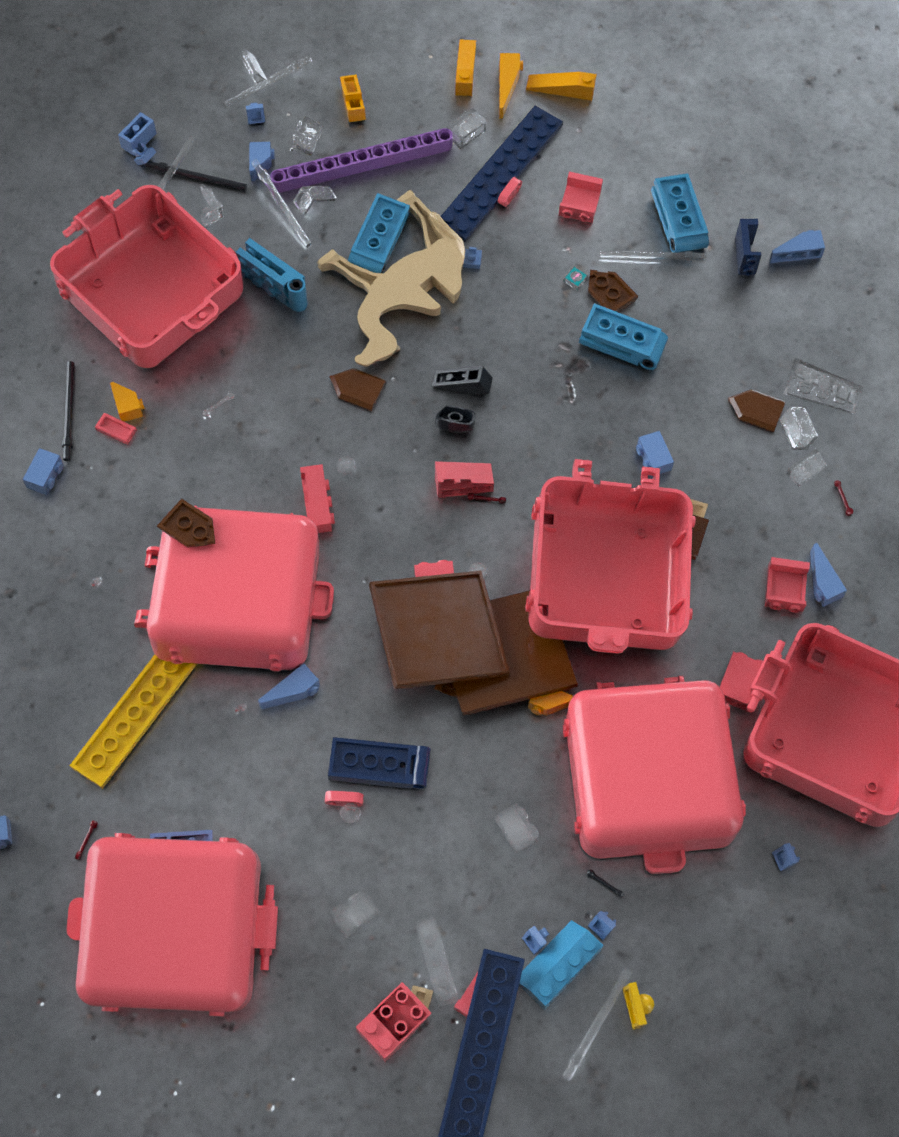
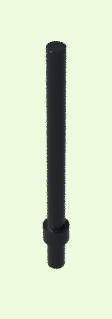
M148 161L145 164L146 168L155 169L164 174L166 172L244 191L247 188L245 183L168 166L167 163Z
M72 361L67 362L64 438L62 439L64 461L71 460V449L73 448L72 414L75 363Z

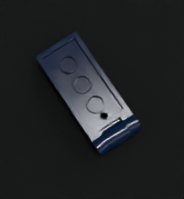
M333 737L328 780L425 789L427 787L431 748L427 746Z

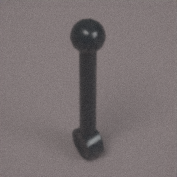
M593 870L587 871L588 877L595 878L614 891L619 897L622 898L624 896V892L597 876Z

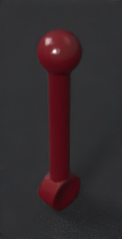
M836 480L834 486L838 488L846 507L845 513L847 516H851L854 511L848 505L841 488V481Z
M473 493L467 495L470 501L478 499L497 501L502 504L506 503L505 497L476 496Z
M93 820L90 822V829L79 851H77L75 859H81L82 852L94 828L98 826L97 821Z

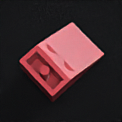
M402 982L356 1026V1031L386 1062L432 1013Z

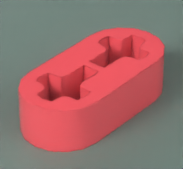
M513 177L501 192L497 202L507 207L519 192L522 181Z
M327 791L325 793V804L361 807L363 806L364 795L358 792Z

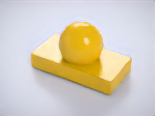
M633 982L623 987V993L632 1028L635 1030L647 1024L645 1015L653 1011L654 1000L648 994H639L637 983Z

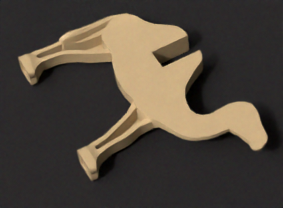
M411 190L403 194L397 201L410 205L409 212L421 224L426 249L403 257L390 266L384 274L373 273L354 265L338 255L333 249L317 262L318 268L322 272L334 270L368 293L358 310L357 320L360 329L370 341L364 351L355 357V362L365 367L377 361L386 360L395 352L400 351V347L397 345L393 334L380 323L379 318L383 313L396 309H408L430 316H437L441 313V306L427 293L429 290L435 287L452 304L456 302L461 293V271L465 259L464 242L445 223L439 214L431 212Z

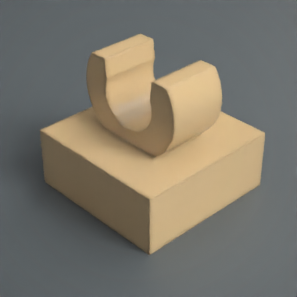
M413 985L411 992L429 1010L433 991Z

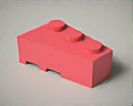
M435 461V482L438 498L462 496L469 493L494 492L491 463Z
M323 464L300 467L307 517L315 523L318 533L331 532V524H335L334 513L329 512V507H332L331 496H327V491L330 490L328 479L324 478Z

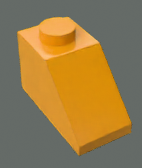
M111 382L110 385L121 421L126 422L143 417L141 410L145 408L142 398L138 399L136 392Z
M559 691L531 698L528 709L536 715L543 714L547 716L568 708L573 695Z

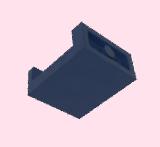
M740 219L735 236L738 275L750 276L755 275L762 255L761 252H751L750 245H753L759 225L758 219Z

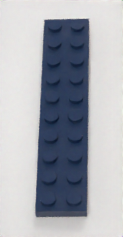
M535 105L444 211L441 218L464 242L497 205L501 192L513 177L518 179L563 126V121Z
M483 949L438 1137H483L525 962L524 958Z

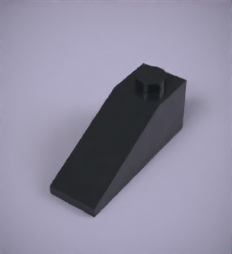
M483 366L435 371L432 387L472 395L489 394L493 377Z

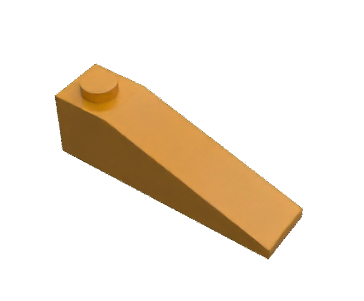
M460 39L455 95L472 96L476 40Z
M500 53L499 119H503L519 80L520 71H523V60H520V53Z
M586 72L530 74L526 90L592 101L597 74Z

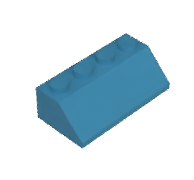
M571 920L522 971L519 986L545 1010L602 950L603 944L587 929Z

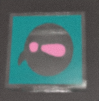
M574 266L564 277L563 282L579 290L588 279V275Z

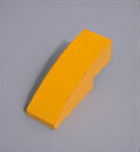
M357 75L340 77L349 122L366 120L365 107Z

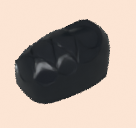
M445 405L437 413L435 424L440 430L453 433H469L475 425L476 413L466 408Z

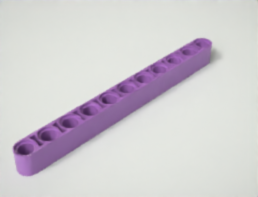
M443 128L277 169L270 175L272 189L277 193H282L447 152L453 146V133L451 130Z

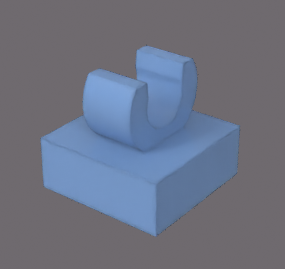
M250 103L249 106H246L248 124L265 122L263 104Z
M139 143L138 146L141 148V152L137 149H133L132 152L137 156L134 159L137 165L146 164L156 151L153 147L147 148L144 143Z
M476 247L465 249L463 267L480 269L482 250H477Z
M790 843L784 844L772 852L780 871L788 869L800 860V857L795 855V847L791 846Z
M600 911L588 925L602 940L616 926V920L612 921L607 916V911L604 913Z
M533 926L524 934L522 939L535 955L546 945L545 939L549 932L545 927L538 931Z

